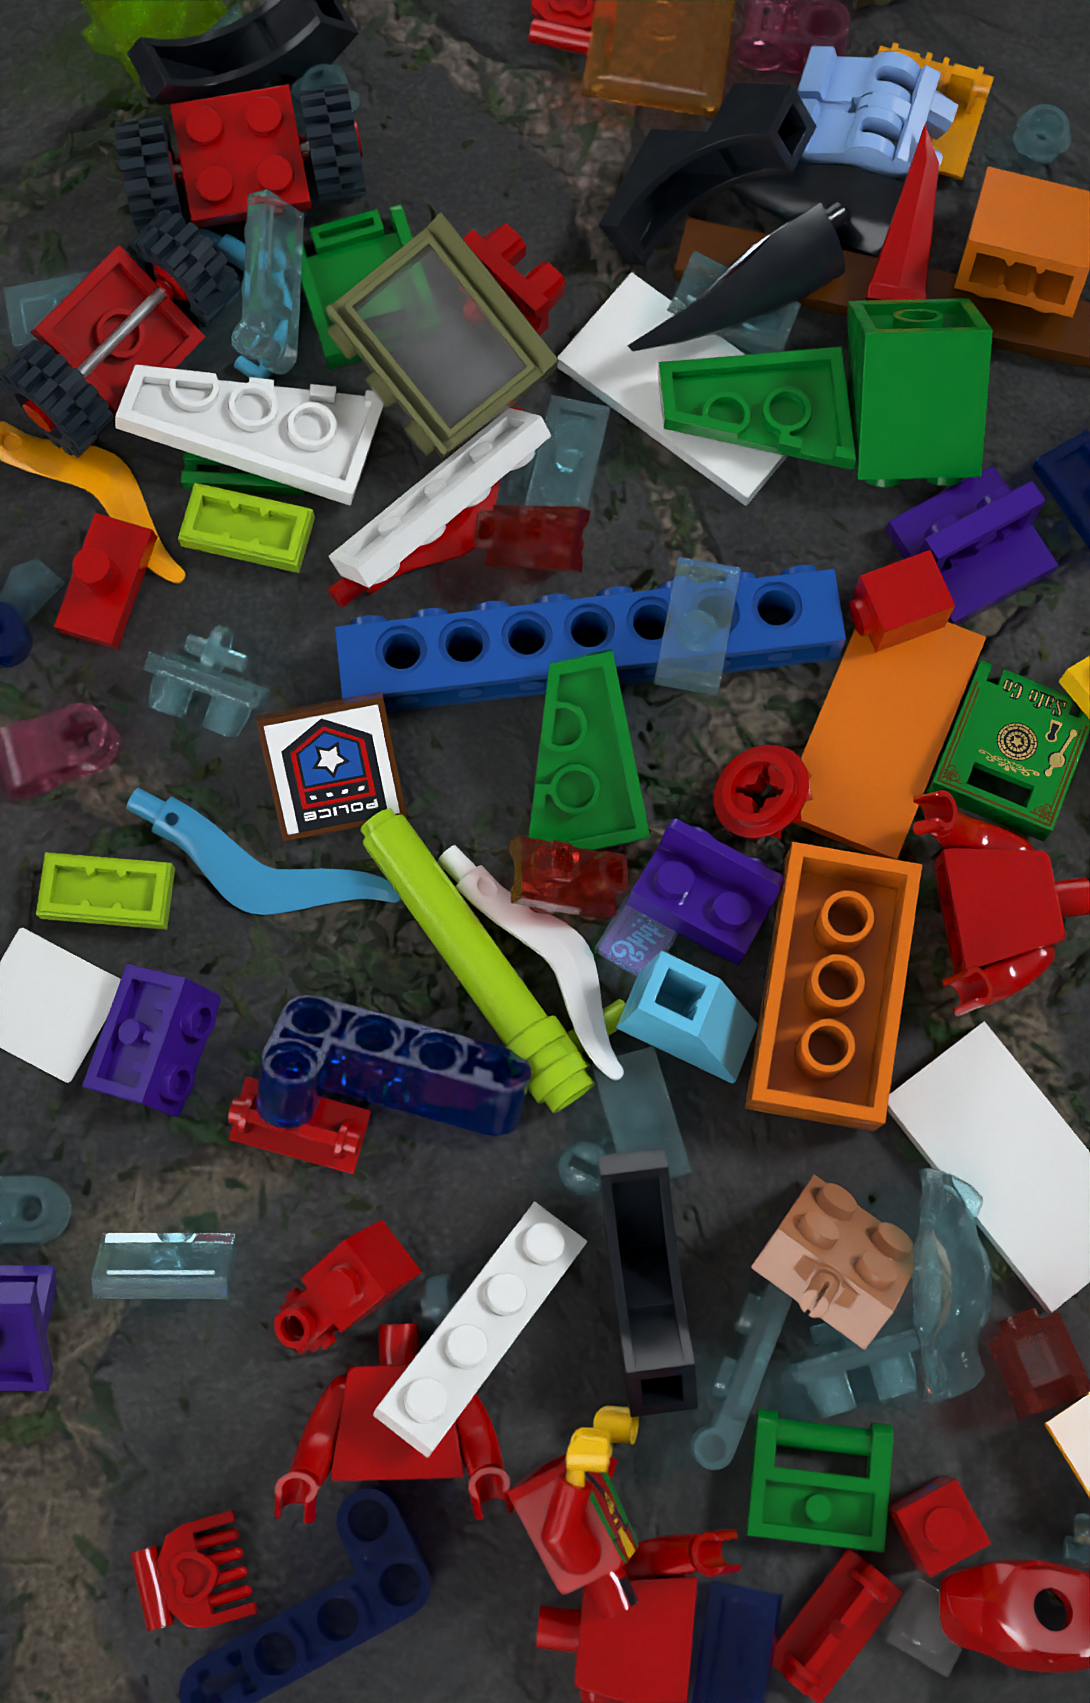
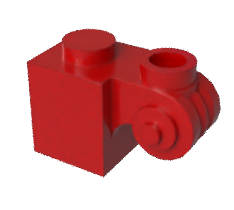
M380 1220L343 1240L300 1278L307 1288L301 1291L300 1288L295 1287L284 1296L287 1301L279 1307L281 1311L273 1318L275 1321V1334L284 1346L296 1349L300 1356L308 1351L314 1353L321 1348L326 1350L337 1341L334 1335L335 1332L339 1330L342 1333L379 1310L419 1276L422 1271L385 1222Z

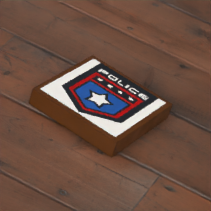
M382 692L256 716L257 729L283 842L360 827L375 814L389 808L396 815L402 814L407 817Z

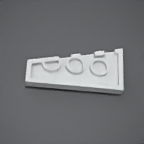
M135 365L115 416V428L351 506L384 404L371 390H366L365 396L336 393V387L310 384V390L274 386V380L249 377L248 383L218 380L215 373Z

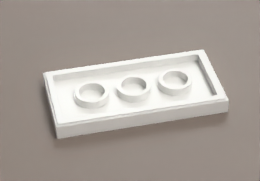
M631 272L557 357L559 359L557 368L743 505L747 506L788 456L664 429L658 382L659 362L745 354L718 334L673 345L631 351L627 345L682 310V308Z
M984 1021L889 1094L887 1111L1046 1313H1052L1090 1282V1151Z

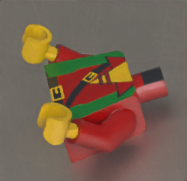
M606 1405L599 1409L594 1417L593 1428L582 1427L572 1434L567 1453L533 1469L507 1492L557 1589L564 1595L585 1585L601 1620L614 1617L631 1608L639 1601L623 1568V1565L628 1562L638 1548V1543L611 1482L619 1460L612 1456L613 1444L633 1445L635 1443L638 1433L639 1416L630 1417L629 1407Z

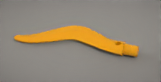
M0 421V461L30 473L82 488L99 500L109 517L152 529L158 538L147 567L167 581L177 584L184 581L185 571L172 559L164 548L151 520L136 479L122 459L105 449L91 445L80 457H76L74 454L71 456L62 447L58 448L50 439L27 434L5 421Z

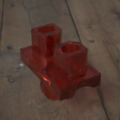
M493 505V510H480L477 514L473 543L476 548L487 551L485 566L495 569L582 573L583 559L581 552L584 547L582 534L589 522L591 510L579 506Z
M518 836L509 841V853L514 860L515 866L514 882L510 892L511 903L529 906L530 910L535 913L545 915L553 914L557 911L601 920H607L616 916V895L626 892L628 888L627 859L624 854L610 851L598 852L574 847L566 842L556 840L549 842L525 836Z

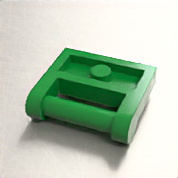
M757 1408L753 1428V1452L745 1534L748 1536L885 1552L893 1452V1426L891 1424L871 1422L869 1429L785 1419L778 1418L777 1410ZM776 1445L866 1456V1477L774 1466Z

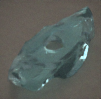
M923 1168L917 1169L922 1181V1195L919 1204V1234L912 1248L914 1256L912 1284L914 1302L913 1323L921 1344L920 1366L923 1374V1391L919 1402L933 1404L956 1398L974 1389L985 1377V1369L978 1354V1340L980 1333L987 1323L991 1308L992 1280L987 1251L978 1237L976 1228L977 1217L983 1205V1197L971 1184L952 1174L937 1169Z

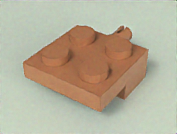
M814 1174L751 1268L798 1301L804 1313L809 1309L811 1311L809 1316L820 1317L865 1350L894 1312L924 1252L913 1245L910 1237L902 1229L891 1223H882L858 1206L854 1197L847 1190L839 1185L826 1183Z

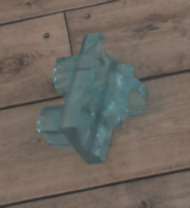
M220 625L215 627L208 640L189 634L187 637L184 651L201 657L200 664L170 652H164L162 655L149 652L143 670L154 674L148 707L169 715L185 717L194 689L212 695L202 726L228 737L240 735L250 717L252 709L265 706L270 690L222 672L224 667L243 673L249 656L231 649L233 631Z
M827 1322L810 1327V1333L815 1346L838 1340L841 1350L790 1365L795 1384H805L808 1395L820 1418H826L857 1408L846 1371L869 1365L880 1400L918 1390L915 1365L911 1352L920 1349L914 1329L874 1339L864 1350Z

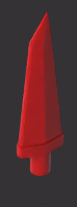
M924 124L874 273L870 283H868L865 300L927 299L926 289L939 161L926 124Z

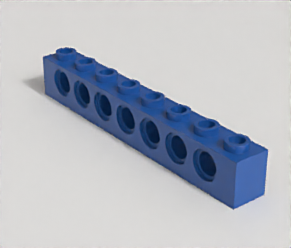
M812 565L793 566L783 570L780 575L756 578L755 574L750 572H737L720 578L719 582L694 585V582L691 580L677 579L660 584L656 590L633 592L631 588L624 586L610 587L599 591L596 597L571 599L567 594H549L537 598L534 604L510 606L509 603L504 601H488L474 606L473 611L448 614L445 609L427 608L414 612L411 618L386 621L382 616L367 615L352 619L349 625L335 627L342 699L382 692L386 713L543 695L546 693L550 661L608 649L613 650L619 684L628 685L838 660L846 641L835 569L817 571V568ZM767 607L779 608L786 613L789 622L783 625H771L766 623L758 612ZM714 614L723 618L728 628L718 633H711L703 630L696 620L703 615ZM653 621L662 625L667 633L660 639L647 640L639 636L634 628L642 622ZM591 628L602 633L605 640L598 646L584 647L576 643L572 637L579 630ZM530 635L538 638L544 645L536 653L524 655L513 650L511 644L521 636ZM460 643H472L482 650L478 657L468 662H459L449 656L451 649ZM399 650H411L419 655L418 661L407 669H395L387 664L390 656Z

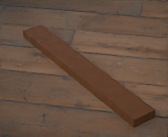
M687 217L673 280L710 287L752 245L770 234ZM842 250L845 259V273L839 278L829 281L826 286L790 305L848 317V301H867L865 300L867 286L871 281L879 257ZM928 269L927 299L969 298L993 330L992 348L1090 368V302L1079 300L1073 318L1055 313H1043L1031 307L995 298H983L971 292L955 289L954 285L957 274Z

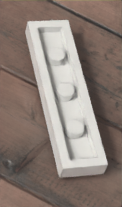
M512 408L505 410L331 553L328 557L339 574L368 588L373 584L381 583L392 577L398 571L400 562L419 546L429 544L439 538L446 529L445 524L463 509L482 502L489 495L491 486L509 471L519 469L533 459L535 450L552 436L542 417Z
M534 1201L378 1405L373 1416L428 1458L588 1241Z

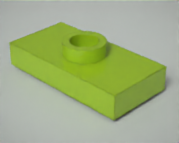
M194 483L178 540L181 547L299 573L315 516L313 509Z
M45 852L36 915L41 919L167 930L175 867L172 863Z

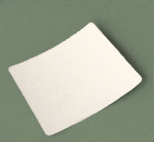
M20 928L0 961V1048L64 1082H71L107 1019L121 979L27 929Z

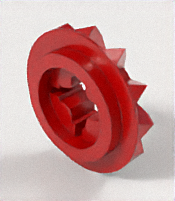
M762 745L748 749L730 761L717 780L713 799L716 815L722 825L733 836L745 837L755 844L760 838L767 836L781 839V831L790 823H802L801 810L807 801L813 800L809 788V779L812 775L799 756L785 747ZM770 783L774 790L781 795L766 798L763 808H760L749 796H753L754 793H763L766 784Z

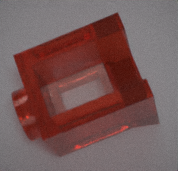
M1032 1308L998 1322L1002 1334L995 1336L988 1342V1345L1013 1401L1018 1422L1090 1393V1381L1059 1312L1040 1319L1036 1308Z

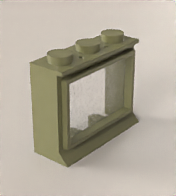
M442 212L423 231L335 303L329 304L325 308L329 319L333 323L326 332L348 360L356 354L360 356L372 371L365 378V381L375 395L387 408L397 402L411 420L403 428L426 457L435 450L443 461L555 372L559 361Z

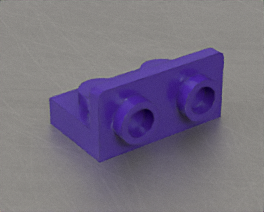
M673 818L665 829L658 848L633 887L626 905L739 966L781 890L784 877L771 870L763 861L755 857L745 856L719 842L704 829L690 826L679 819Z
M126 964L82 1087L97 1093L147 1106L170 1116L179 1117L185 1101L194 1086L195 1073L206 1041L215 1026L216 1013L221 1001L220 995L184 977Z

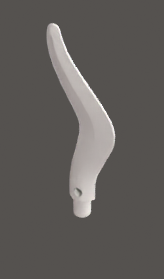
M456 845L448 848L437 862L456 881V889L494 923L519 939L547 961L556 975L568 1014L586 1053L594 1064L610 1079H621L624 1070L618 1062L609 1042L602 1009L597 968L593 954L584 938L564 921L514 896L502 887L482 865L476 867Z

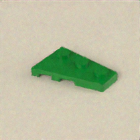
M842 347L658 363V382L664 429L853 470L856 455Z
M612 649L549 662L526 864L650 838Z

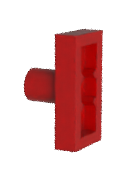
M94 513L82 549L73 559V574L54 627L60 633L118 650L158 538L154 531L146 527Z

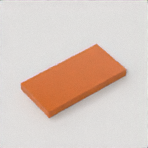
M947 621L943 628L875 652L869 636H860L855 628L801 757V760L812 775L809 779V788L813 800L807 801L801 810L802 823H792L869 855L897 860L919 806L913 802V797L924 794L986 637Z

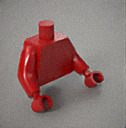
M940 790L913 797V802L920 805L925 814V820L913 823V831L916 835L931 833L944 848L932 865L954 975L944 978L942 982L944 987L951 985L957 991L960 1005L953 1008L956 1016H960L977 1008L999 1003L1013 996L1048 969L1055 959L1054 949L1065 940L1063 918L1090 915V882L1087 877L1055 881L1050 856L1046 851L1034 850L1026 839L1006 829L959 812L952 795L945 790Z
M419 1324L378 1325L379 1366L349 1367L348 1374H340L330 1382L320 1396L307 1421L288 1474L281 1477L275 1485L274 1517L281 1519L284 1507L292 1503H300L304 1505L305 1524H311L316 1519L317 1492L331 1471L332 1481L463 1478L467 1471L470 1478L468 1490L476 1519H484L481 1507L487 1500L492 1498H500L506 1501L508 1513H512L515 1510L507 1493L512 1486L510 1478L505 1472L499 1440L490 1416L477 1393L428 1458L373 1416L378 1405L419 1353Z
M723 1529L702 1534H667L637 1542L638 1548L628 1562L623 1565V1568L639 1601L626 1611L609 1619L601 1620L584 1585L580 1609L540 1605L536 1649L576 1653L574 1686L580 1689V1698L583 1703H687L697 1577L694 1572H700L708 1577L739 1572L741 1564L729 1565L724 1560L721 1552L723 1540L738 1538L736 1530Z

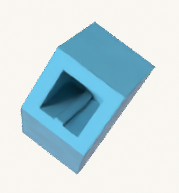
M661 950L639 971L616 1028L732 1084L737 1080L758 1023L720 978Z

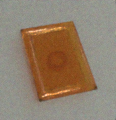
M595 0L581 95L715 118L722 104L736 0Z

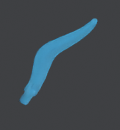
M138 787L132 793L127 803L126 810L153 824V833L175 843L185 851L219 893L242 911L252 914L269 915L347 900L372 899L397 903L401 899L388 880L366 872L346 869H275L268 867L249 855L207 818L172 796L165 802Z

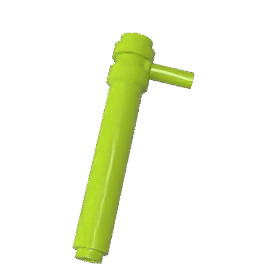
M391 808L382 810L372 816L361 827V832L365 836L362 843L504 1043L506 1046L503 1051L505 1058L515 1072L523 1070L531 1082L527 1086L529 1092L538 1104L545 1102L552 1113H557L575 1102L595 1085V1081L587 1072L591 1065L583 1055L586 1051L575 1029L567 1033L556 1016H547L406 817L402 814L396 815ZM621 999L616 1000L603 1009L608 1036L619 1030L616 1027L626 1005Z

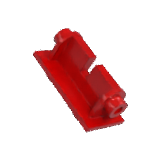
M246 1076L241 1096L234 1097L229 1110L228 1122L233 1123L228 1140L354 1174L372 1110Z
M847 1548L764 1659L781 1672L805 1696H809L816 1703H822L903 1595V1592L852 1549Z

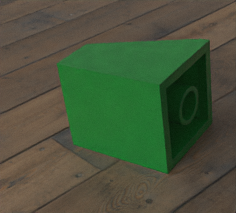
M969 298L848 301L849 409L856 455L853 470L858 480H865L867 484L872 486L893 487L901 484L902 479L926 478V481L931 484L950 486L960 484L964 477H981L993 330Z

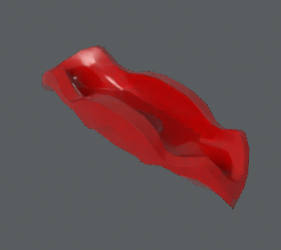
M1004 1559L989 1561L949 1572L941 1580L940 1622L943 1633L957 1646L980 1652L1000 1661L1006 1666L1021 1670L1066 1673L1090 1669V1571L1041 1560ZM1040 1591H1050L1056 1594L1063 1602L1066 1609V1622L1060 1631H1051L1042 1626L1034 1612V1600Z

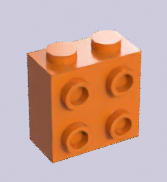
M988 166L973 214L954 288L974 293L979 297L995 298L1031 307L1039 312L1055 313L1073 318L1090 270V191Z

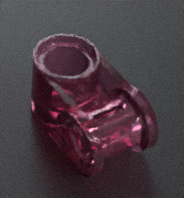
M744 0L742 9L746 16L743 34L735 42L734 55L746 67L763 71L776 70L803 74L812 46L834 47L837 56L846 57L850 14L847 8L839 1ZM765 7L770 8L769 15L764 14ZM816 37H824L827 39H818ZM760 45L765 46V50L762 53L759 52Z
M84 703L70 704L33 719L20 720L0 727V772L8 797L11 799H26L39 796L54 790L64 783L103 771L113 765L119 757L121 750V738L114 725L108 722L95 707ZM91 728L94 732L88 735L90 745L85 748L79 747L78 745L84 742L83 731Z

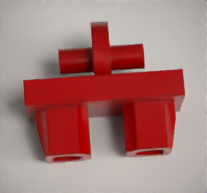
M507 223L490 232L484 238L472 229L463 237V240L541 336L549 328V311L565 293V279L563 275L549 262L542 261L525 277L519 273L514 266L527 256L526 244L522 237ZM459 284L458 289L469 298L463 308L462 315L464 319L472 326L483 324L488 319Z

